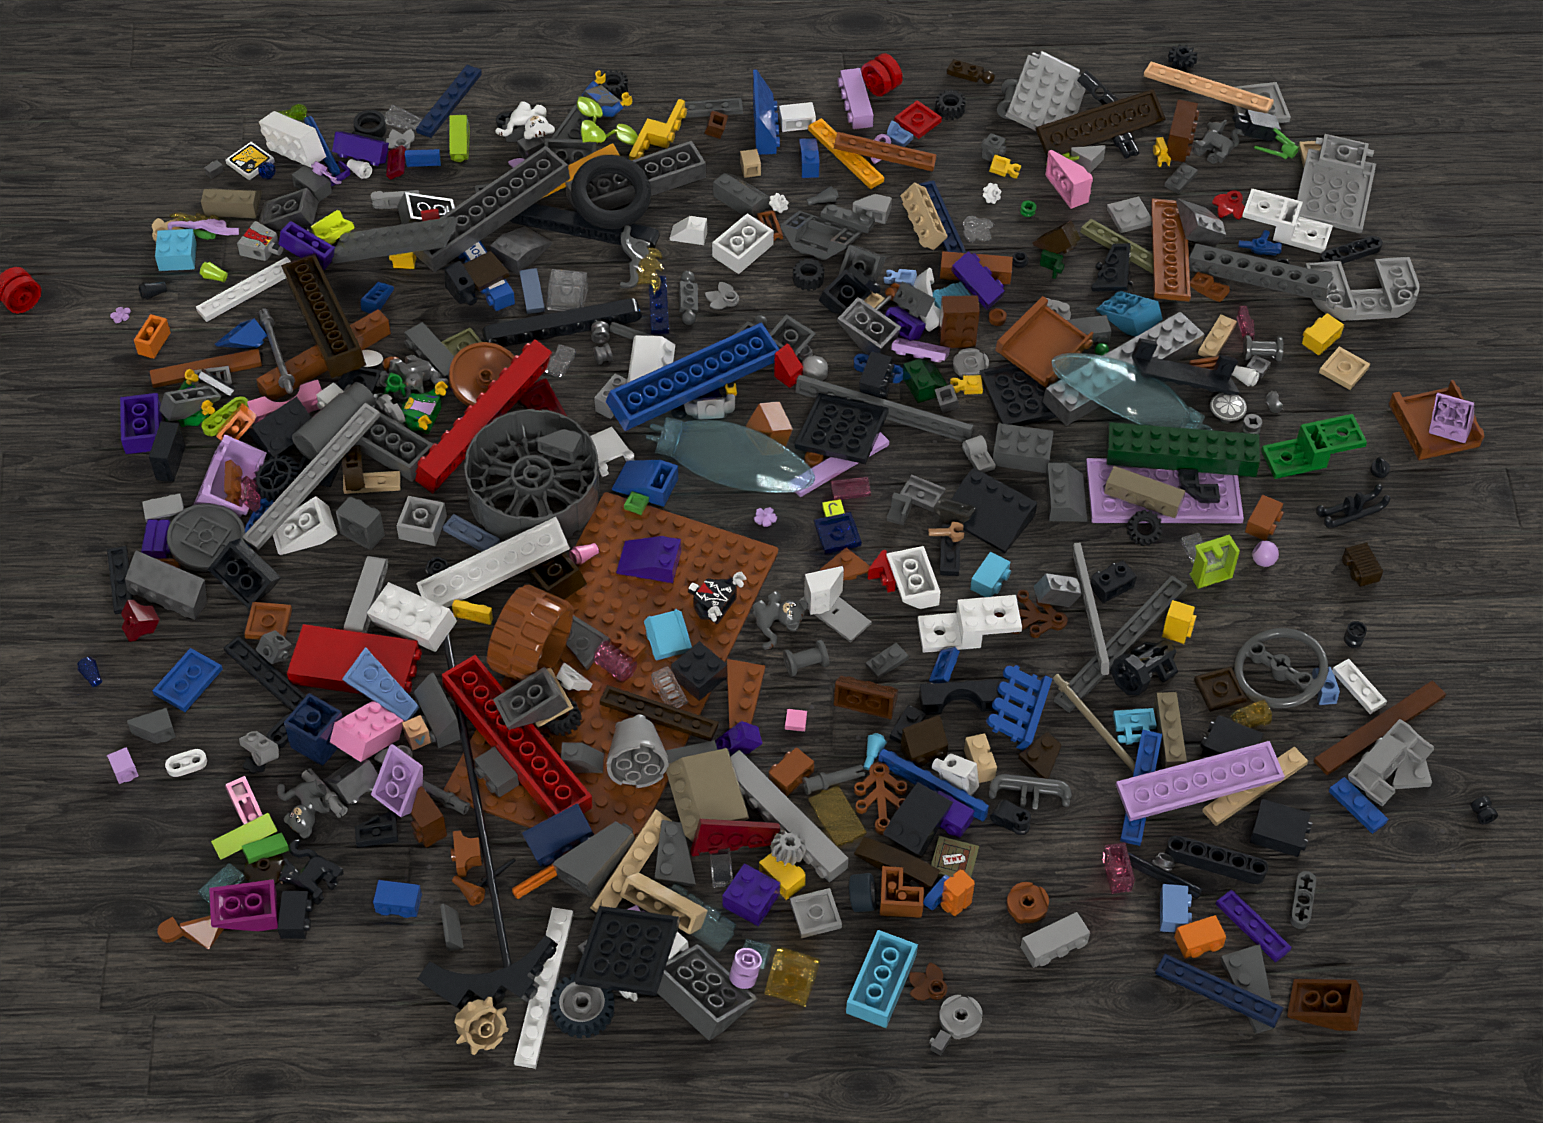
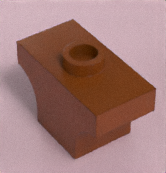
M454 831V849H450L451 859L456 861L458 876L460 878L467 877L469 869L482 865L479 837L467 838L463 836L461 831Z

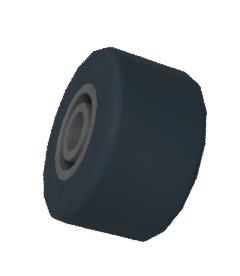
M871 873L850 876L849 895L854 912L874 911L876 908V887Z

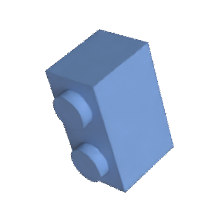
M1162 885L1160 892V931L1176 932L1177 927L1192 922V913H1188V907H1191L1192 895L1188 894V886Z

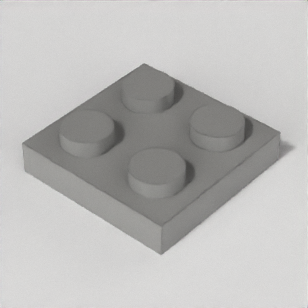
M1139 196L1107 204V211L1120 233L1151 225V216Z
M830 888L790 898L791 908L801 938L842 928V922Z

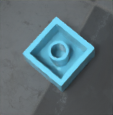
M193 229L157 231L155 258L159 271L195 269L197 243Z

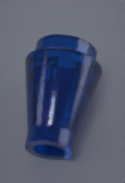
M85 657L77 663L78 671L92 687L102 683L96 660L92 659V657Z

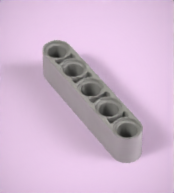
M367 556L344 624V630L367 633L371 622L367 612L380 594L388 569V559Z

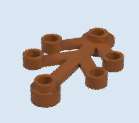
M876 762L869 768L870 775L863 782L855 784L854 792L858 796L865 795L866 789L875 781L876 788L864 800H858L855 809L859 814H864L867 812L868 807L877 799L879 819L875 822V831L879 835H884L883 833L890 822L887 818L886 799L896 806L897 810L900 807L899 804H902L905 800L904 798L899 799L885 788L884 781L895 788V792L899 795L906 793L907 783L905 781H897L889 774V768L886 764ZM862 787L864 790L859 791L857 788ZM864 805L865 808H859L858 806Z

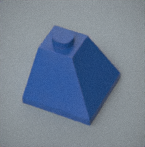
M254 318L238 324L217 341L215 345L217 347L257 348L264 343L263 339L267 337V334Z

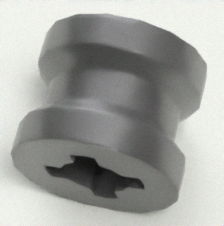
M603 321L593 323L591 326L593 342L598 344L606 343L609 340L608 323Z
M608 343L604 344L603 347L596 346L593 348L598 364H602L603 361H613Z
M1255 414L1247 415L1242 425V433L1259 434L1262 419Z

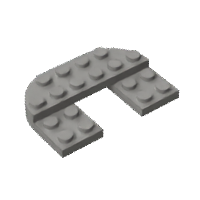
M1410 257L1375 259L1374 266L1382 288L1350 290L1341 261L1306 263L1305 268L1333 274L1332 289L1327 300L1322 301L1313 298L1312 300L1318 309L1342 321L1398 318L1408 313L1414 307L1419 293V282Z

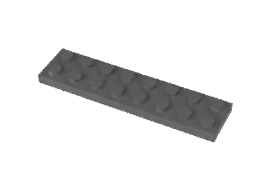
M453 216L344 233L340 236L335 247L332 263L446 247L458 221Z

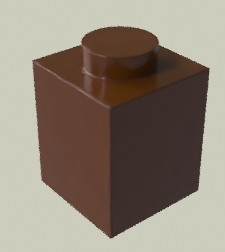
M712 111L704 134L720 139L724 132L728 115Z

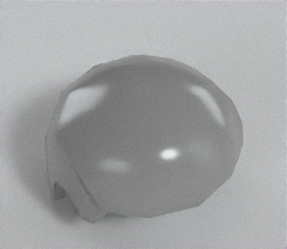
M816 355L808 356L802 361L803 376L820 381L827 378L828 364L822 357Z

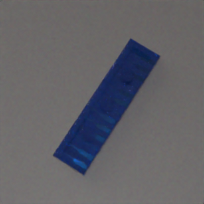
M649 276L651 334H669L666 276Z

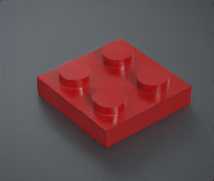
M917 100L895 116L894 121L919 139L941 123L942 117Z

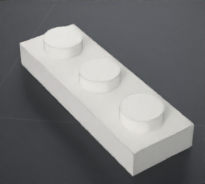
M1349 659L1333 667L1332 672L1369 714L1386 705L1387 700Z

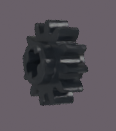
M1179 44L1178 48L1173 46L1172 50H1169L1168 62L1172 63V67L1177 66L1178 70L1181 68L1187 70L1188 66L1193 68L1194 64L1197 63V52H1193L1194 48H1188V45L1181 46Z

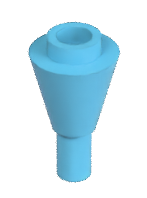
M873 733V735H868L867 758L863 766L866 770H869L874 759L877 758L887 744V741L881 734Z

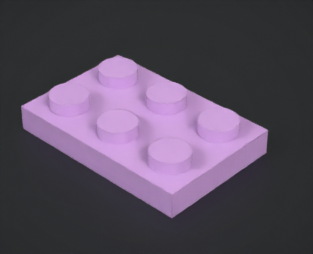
M899 337L892 343L891 350L896 351L895 353L899 355L909 353L913 354L915 358H931V361L934 362L945 361L950 352L948 347L914 340L909 341Z

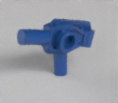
M1264 230L1261 237L1252 239V242L1239 240L1238 247L1249 248L1258 255H1277L1282 251L1281 243H1272L1267 240L1270 234L1268 230Z

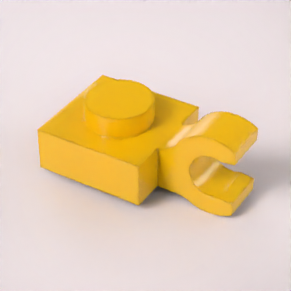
M1163 137L1156 138V143L1153 145V153L1158 158L1157 165L1159 167L1162 166V162H1166L1168 166L1171 163V158L1167 154L1168 148Z

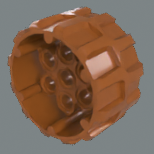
M531 585L519 587L508 599L493 629L487 654L489 667L493 671L519 682L543 667L546 669L551 668L553 671L570 635L574 613L572 605L564 599Z

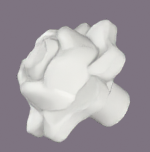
M989 183L988 186L983 188V197L987 203L995 204L1001 198V190L997 184Z
M776 193L774 196H770L771 201H769V205H771L773 211L782 213V211L788 209L787 205L789 202L784 195L780 196L779 193Z

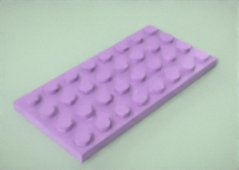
M1087 458L1086 460L1091 522L1128 523L1136 512H1141L1142 510L1148 512L1149 510L1104 494L1106 481L1113 466H1115L1106 465V458ZM1116 466L1180 489L1178 471ZM1198 472L1199 484H1218L1220 493L1219 503H1200L1185 492L1183 503L1176 518L1165 516L1155 511L1152 512L1158 515V519L1161 518V523H1243L1244 517L1238 476Z

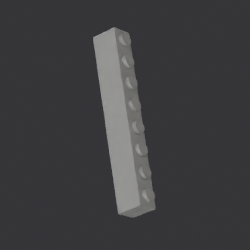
M740 750L731 756L742 796L747 800L749 806L754 810L756 809L765 822L779 823V834L783 830L787 833H790L792 830L795 835L800 834V839H805L806 846L803 860L807 864H811L821 878H825L830 883L848 869V857Z

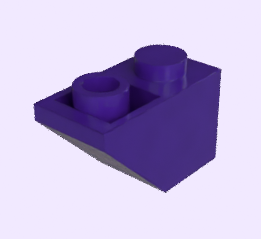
M743 721L715 740L717 750L727 748L730 757L739 750L743 754H749L763 744L759 728Z

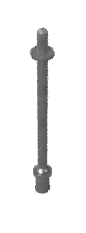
M262 309L263 314L261 310L258 312L260 326L267 332L281 375L278 383L281 388H285L286 392L290 394L293 392L292 386L295 383V379L291 374H288L273 331L275 322L270 316L269 310Z

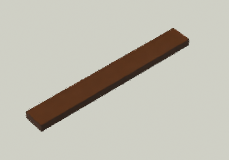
M1433 680L1315 757L1313 762L1326 775H1329L1373 746L1379 738H1383L1399 719L1406 723L1445 698L1446 693Z

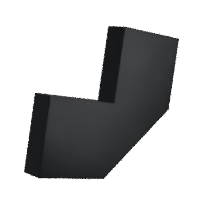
M1198 469L1178 470L1180 489L1185 490L1187 494L1200 503L1220 502L1218 484H1199Z

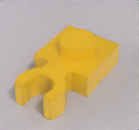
M994 155L989 172L1004 177L1008 173L1012 178H1017L1019 173L1014 170L1020 171L1021 165L1010 164V159Z
M981 375L963 376V380L958 378L950 379V384L956 385L953 386L955 393L960 392V390H964V394H982L983 392Z

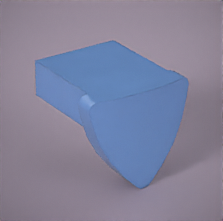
M891 121L886 135L890 137L892 143L905 147L913 140V134L901 128L895 121Z

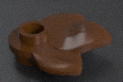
M930 962L925 973H909V981L914 987L910 995L914 999L920 1001L930 998L940 1000L946 996L947 985L943 981V972L937 965ZM938 988L940 992H934L933 989Z

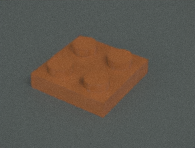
M253 602L244 634L245 638L260 640L262 635L275 630L280 635L286 637L292 612L291 605Z

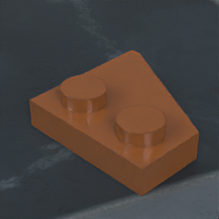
M846 547L825 564L820 571L843 566L844 581L856 579L857 575L865 573L868 575L870 566Z

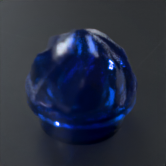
M263 162L258 167V173L263 179H270L275 175L276 169L271 162Z

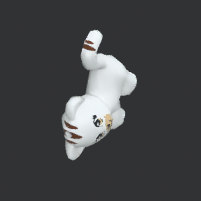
M520 102L517 109L511 114L507 129L497 128L495 131L500 136H508L512 134L514 126L525 125L524 137L525 139H532L552 134L555 128L545 118L547 112L545 107L536 105L531 110L530 104Z

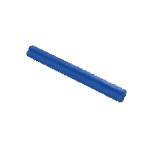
M305 117V124L316 129L326 154L323 160L333 177L339 175L340 169L313 117Z

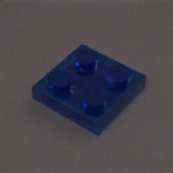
M851 512L814 520V525L825 554L841 551L846 547L850 549L861 546L862 541Z

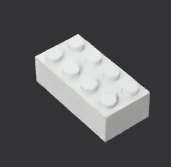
M273 111L259 121L261 132L267 141L266 145L271 151L308 167H311V164H314L315 161L320 162L326 157L315 128L276 111Z
M389 582L367 612L374 625L405 639L416 640L419 645L434 652L437 651L457 622L449 608Z

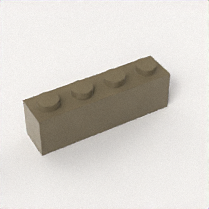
M1113 466L1106 481L1104 494L1136 504L1148 510H1153L1165 516L1176 518L1183 503L1185 490Z
M1177 692L1157 693L1154 702L1157 733L1162 734L1160 744L1162 768L1166 769L1185 764L1187 759Z

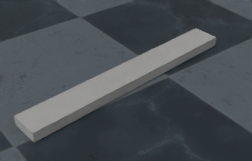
M1074 543L1073 558L1102 675H1108L1109 658L1081 543Z

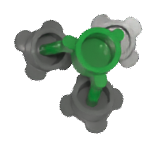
M382 371L376 386L383 388L384 393L374 394L373 396L377 401L379 397L391 391L394 392V397L399 401L407 402L412 393L410 388L402 383V378L399 375L388 374L386 371Z

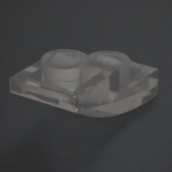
M559 344L554 356H551L548 369L544 373L562 378L577 353L576 349Z

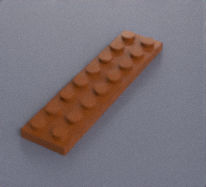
M1152 198L1151 230L1154 298L1189 302L1191 294L1188 239L1185 238L1177 203L1174 200Z

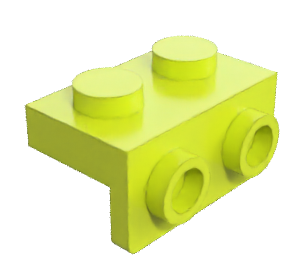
M339 210L334 211L311 226L313 234L330 245L334 244L342 234L350 233L355 228L353 222L344 219Z

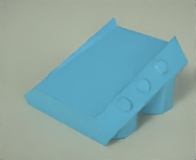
M675 609L674 611L656 616H648L644 620L646 636L650 641L655 660L683 654L692 648L681 611Z

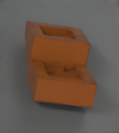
M1200 272L1190 281V286L1193 289L1218 302H1221L1230 292L1229 286L1216 283L1213 276Z

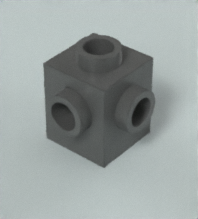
M990 133L981 144V148H983L982 158L992 162L994 155L1004 156L1007 150L1005 146L1006 139Z
M275 630L262 635L256 651L268 662L274 664L284 661L289 656L292 644Z

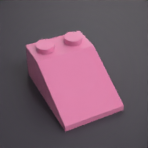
M1053 150L1048 151L1045 175L1070 209L1088 203L1093 182L1092 175L1083 166Z

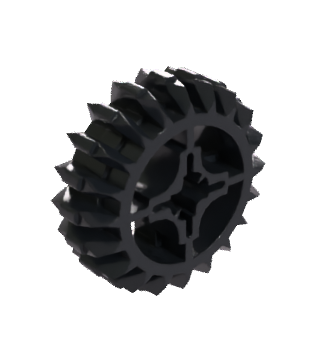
M283 454L282 456L276 455L275 458L270 457L269 461H264L263 466H258L259 471L254 472L256 477L253 478L255 483L253 487L259 497L262 499L266 498L268 502L271 500L275 502L298 477L302 469L290 456L288 457Z

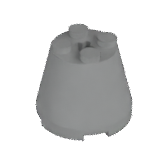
M636 715L633 718L618 722L615 725V732L607 757V772L610 778L619 785H622V783L636 785V788L647 787L659 782L663 778L667 767H669L668 755L653 723L643 715Z

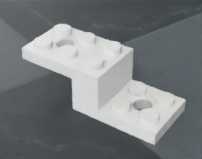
M1251 189L1242 216L1276 226L1273 241L1321 254L1326 249L1333 227L1330 224L1300 217L1299 214L1303 203L1301 201L1256 189Z
M1016 595L960 599L957 602L956 613L924 615L917 618L923 653L937 652L956 647L958 650L981 648L982 635L1022 631ZM997 612H1001L1004 614V616L996 617L994 614ZM937 630H941L945 634L937 635L934 632Z

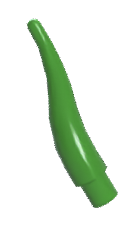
M193 229L194 235L199 238L209 240L216 237V234L209 231Z

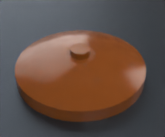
M479 342L464 347L455 355L450 365L449 383L454 395L466 406H473L477 402V397L482 392L485 393L488 390L489 384L493 380H498L501 371L505 367H510L511 361L515 356L506 348L494 343Z

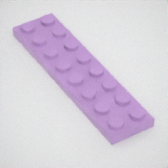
M1270 741L1117 781L1116 787L1129 821L1282 781L1285 776Z

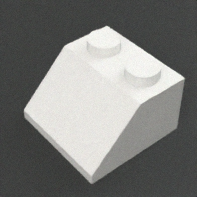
M843 566L805 574L804 597L808 603L810 615L829 611L843 591Z

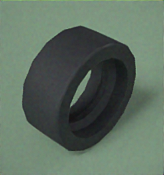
M364 110L358 113L353 120L356 132L381 138L386 133L385 117L376 110ZM368 122H376L379 124L377 127L373 129H364L361 127L363 124Z

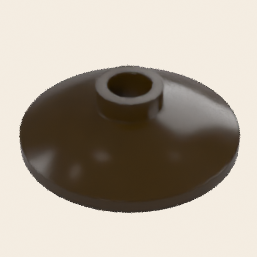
M278 854L269 858H262L251 864L247 861L244 867L247 881L250 883L274 880L275 885L279 883L280 870L285 865L282 855Z

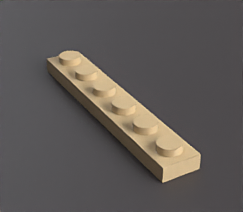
M1295 746L1277 758L1285 776L1284 780L1308 763V760ZM1282 781L1219 797L1205 806L1203 813L1217 826Z
M657 809L652 812L590 908L597 913L599 906L613 908L618 906L622 899L620 893L626 877L640 872L657 846L661 821L672 820Z

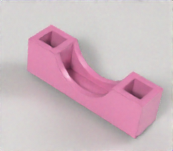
M318 380L300 385L299 392L296 395L308 413L320 410L317 406L316 394L322 391ZM264 396L248 401L247 404L248 408L257 415L254 422L256 424L289 401L273 402Z

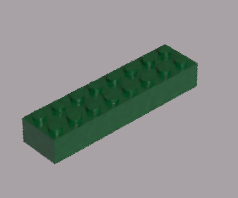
M1109 422L1106 465L1176 471L1179 469H1198V472L1257 477L1260 464L1259 434Z

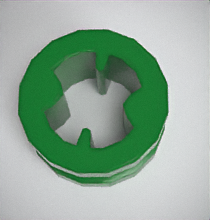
M1024 201L1021 205L1020 213L1025 217H1031L1035 214L1037 206L1032 201Z

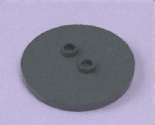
M211 503L197 504L184 509L175 516L167 531V544L172 557L182 566L194 571L210 572L208 568L230 541L242 539L245 529L238 515L229 508Z

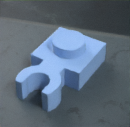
M899 269L898 273L893 270H886L887 277H884V283L901 284L903 281L913 286L917 277L916 270Z

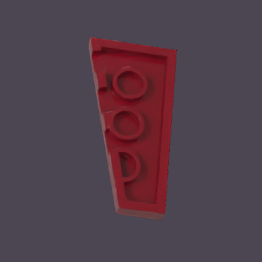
M546 378L534 383L518 400L526 409L548 410L567 417Z
M699 819L690 852L692 856H699L701 852L709 851V854L718 853V850L727 848L730 851H734L743 846H748L749 848L769 846L775 835L779 834L780 825L779 823Z

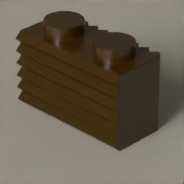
M1367 542L1345 548L1342 556L1343 564L1349 567L1351 578L1358 583L1359 587L1381 580L1383 569Z

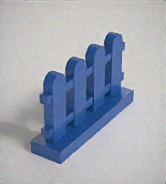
M1017 665L1014 667L1007 666L1003 670V676L1009 679V682H1001L997 687L998 692L1004 697L1003 699L996 698L992 702V707L998 711V715L991 714L986 722L993 728V732L997 733L1000 731L1010 736V740L1013 742L1018 740L1016 748L1024 751L1032 744L1052 678L1045 675L1041 680H1038L1037 675L1033 674L1030 676L1020 671V667ZM1014 683L1027 688L1026 692L1015 687ZM1009 699L1021 704V708L1008 702ZM1006 715L1016 720V724L1004 719L1003 716Z

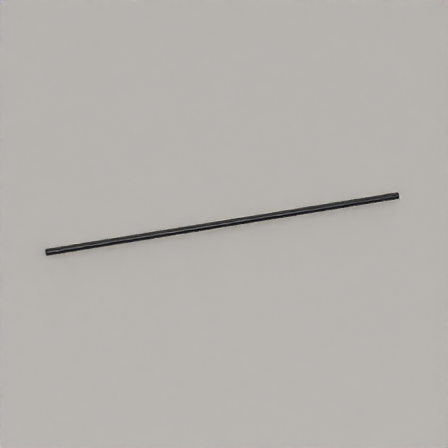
M449 632L443 641L448 670L456 666ZM455 703L503 967L506 968L512 963L477 776L474 771L475 766L465 714Z

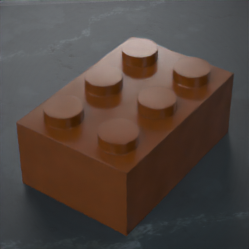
M1184 100L1177 101L1167 144V154L1171 160L1185 163L1186 156H1190L1192 146H1189V144H1193L1194 134L1192 132L1195 133L1197 122H1194V120L1198 121L1200 112L1197 110L1198 103Z
M978 295L942 296L938 330L940 346L948 348L976 347L980 313Z

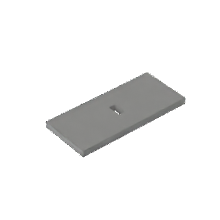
M838 597L829 611L822 614H814L850 643L872 623L840 597Z

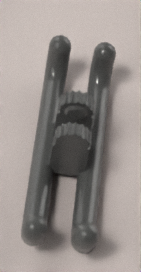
M1000 774L994 777L988 794L991 799H994L1000 789L1021 791L1020 807L1025 808L1026 793L1033 792V809H1038L1039 793L1060 796L1064 807L1070 805L1072 796L1070 787L1064 781Z

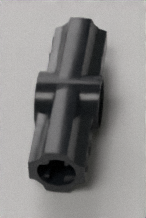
M1088 70L1083 72L1077 81L1102 105L1119 100L1108 90L1107 86L1103 85ZM1099 87L1103 88L1104 94L1102 97H1099L1096 94V90Z

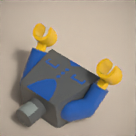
M600 70L595 73L596 80L592 81L582 93V97L590 98L599 104L603 112L602 117H616L624 105L630 106L632 104V96H629L628 92L622 94V101H620L602 85H598L606 81V75L601 76Z

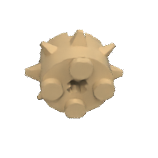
M489 996L485 1001L477 999L476 1001L468 1002L456 1014L454 1023L460 1035L456 1043L467 1042L473 1055L479 1049H495L503 1039L502 1034L508 1032L509 1029L506 1027L507 1024L503 1016L507 1010L506 1007L497 1010L493 1007L492 997Z

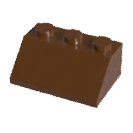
M840 676L836 680L834 706L892 719L898 700V689L891 686L878 685L871 681L857 680L850 676Z

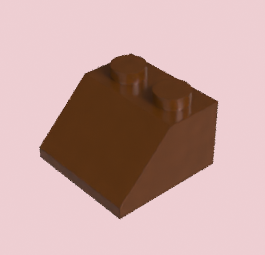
M423 786L419 787L411 811L413 820L411 826L415 831L413 835L418 843L422 842L425 848L446 837L447 832L443 814Z

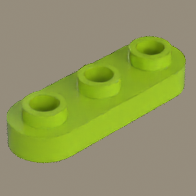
M241 396L236 397L207 417L202 422L204 434L207 436L217 435L218 429L242 403L248 407V399Z

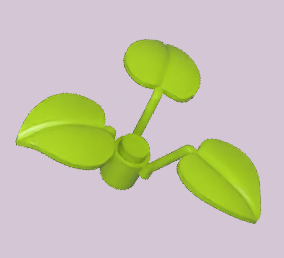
M578 97L577 107L579 111L585 116L593 118V121L584 120L581 123L583 143H602L606 138L615 133L621 142L629 145L635 144L638 135L630 126L625 124H618L616 129L605 135L604 131L595 124L596 117H602L603 115L599 104L590 98Z

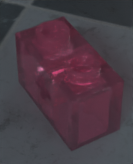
M1126 844L1105 845L1102 860L1111 894L1132 891L1135 878Z

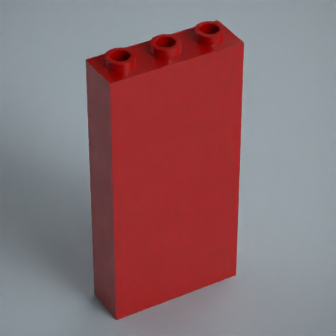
M303 624L287 675L289 681L295 685L362 694L345 683L342 678L366 647L397 683L410 694L412 690L411 680L412 677L416 676L417 660L420 661L422 649H419V644L416 640Z

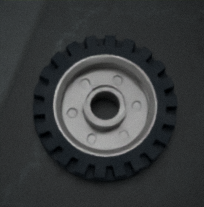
M574 973L570 975L569 979L567 977L563 978L562 983L559 982L556 985V989L553 990L550 999L551 1014L556 1026L564 1034L568 1032L570 1037L576 1035L577 1038L582 1039V1035H586V1038H590L592 1033L595 1036L598 1035L599 1030L604 1031L606 1025L611 1023L615 1010L614 997L611 989L575 984ZM581 1003L587 1004L585 1007H578Z

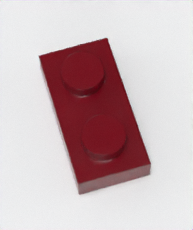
M403 145L390 150L388 153L386 176L390 180L404 174L406 148Z

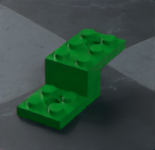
M1349 414L1302 424L1297 439L1264 445L1261 448V452L1274 479L1327 468L1331 454L1366 447L1367 441L1354 415ZM1337 432H1342V433H1344V434H1346V435H1345V436H1341V435H1339ZM1281 457H1286V458H1289L1290 460H1289V461H1285V460H1283Z

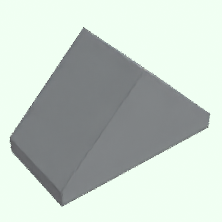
M1105 145L1072 147L1070 156H1079V159L1073 162L1083 166L1087 172L1091 173L1104 160L1106 147Z

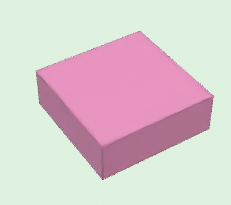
M787 709L785 730L805 732L807 711Z

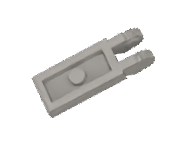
M419 190L384 193L377 191L373 192L370 196L375 209L398 208L397 205L404 192L419 194Z

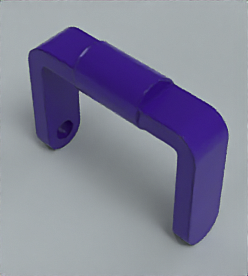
M339 161L338 165L345 171L335 176V178H337V181H342L351 173L350 168L342 161Z

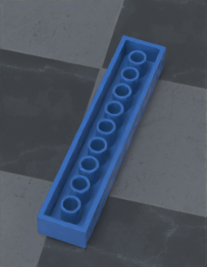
M761 322L610 390L605 402L624 431H627L774 363L775 353L780 349Z

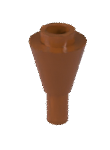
M458 875L453 877L452 882L460 888L470 905L480 904L484 900V888L465 882Z

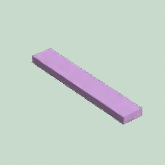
M881 432L870 456L889 445V440ZM830 457L789 481V486L799 497H802L858 463Z

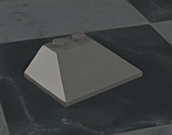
M798 211L781 224V229L793 249L798 250L801 254L813 255L819 260H826L846 249L863 233L862 231L802 211Z

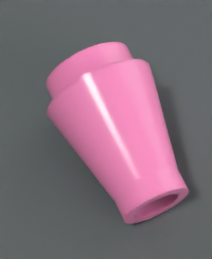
M595 543L576 546L569 551V557L575 565H581L598 554L599 549Z

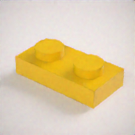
M454 599L452 604L454 617L491 625L493 620L492 608L486 605L472 604L465 600L459 601Z

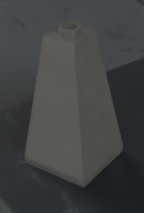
M615 821L555 860L553 866L559 879L594 899L635 840L633 829L625 823L621 825Z

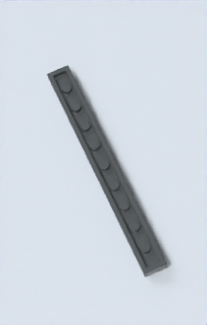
M799 375L797 378L796 393L812 398H817L819 393L888 407L887 420L962 442L971 439L973 425L803 375Z
M1171 576L1106 643L1109 671L1114 659L1122 654H1126L1170 608L1172 600L1177 601L1187 590L1186 584ZM1097 655L1069 682V687L1081 700L1105 676L1101 674ZM1060 691L1054 698V702L1069 713L1076 707L1064 692Z

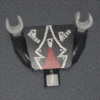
M737 572L729 579L714 580L708 578L702 586L691 583L688 593L694 596V609L701 620H711L718 624L737 599L736 586L743 587V580L747 579L742 572Z

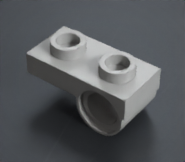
M982 435L963 441L962 449L974 468L983 473L995 469L996 464L987 451V444Z
M258 731L249 732L246 736L239 738L240 745L251 752L252 758L258 766L279 757L278 745Z

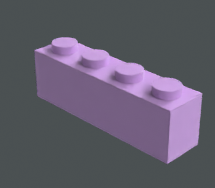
M860 68L840 70L838 87L842 88L841 97L845 99L844 108L845 111H848V122L852 124L853 129L873 127V112Z

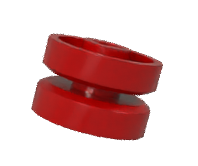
M887 53L878 55L873 60L865 63L861 68L866 87L876 96L882 97L902 84L903 76L900 66Z
M13 267L0 274V301L3 302L9 311L19 314L35 306L41 297L42 290L40 285L26 270L21 267Z

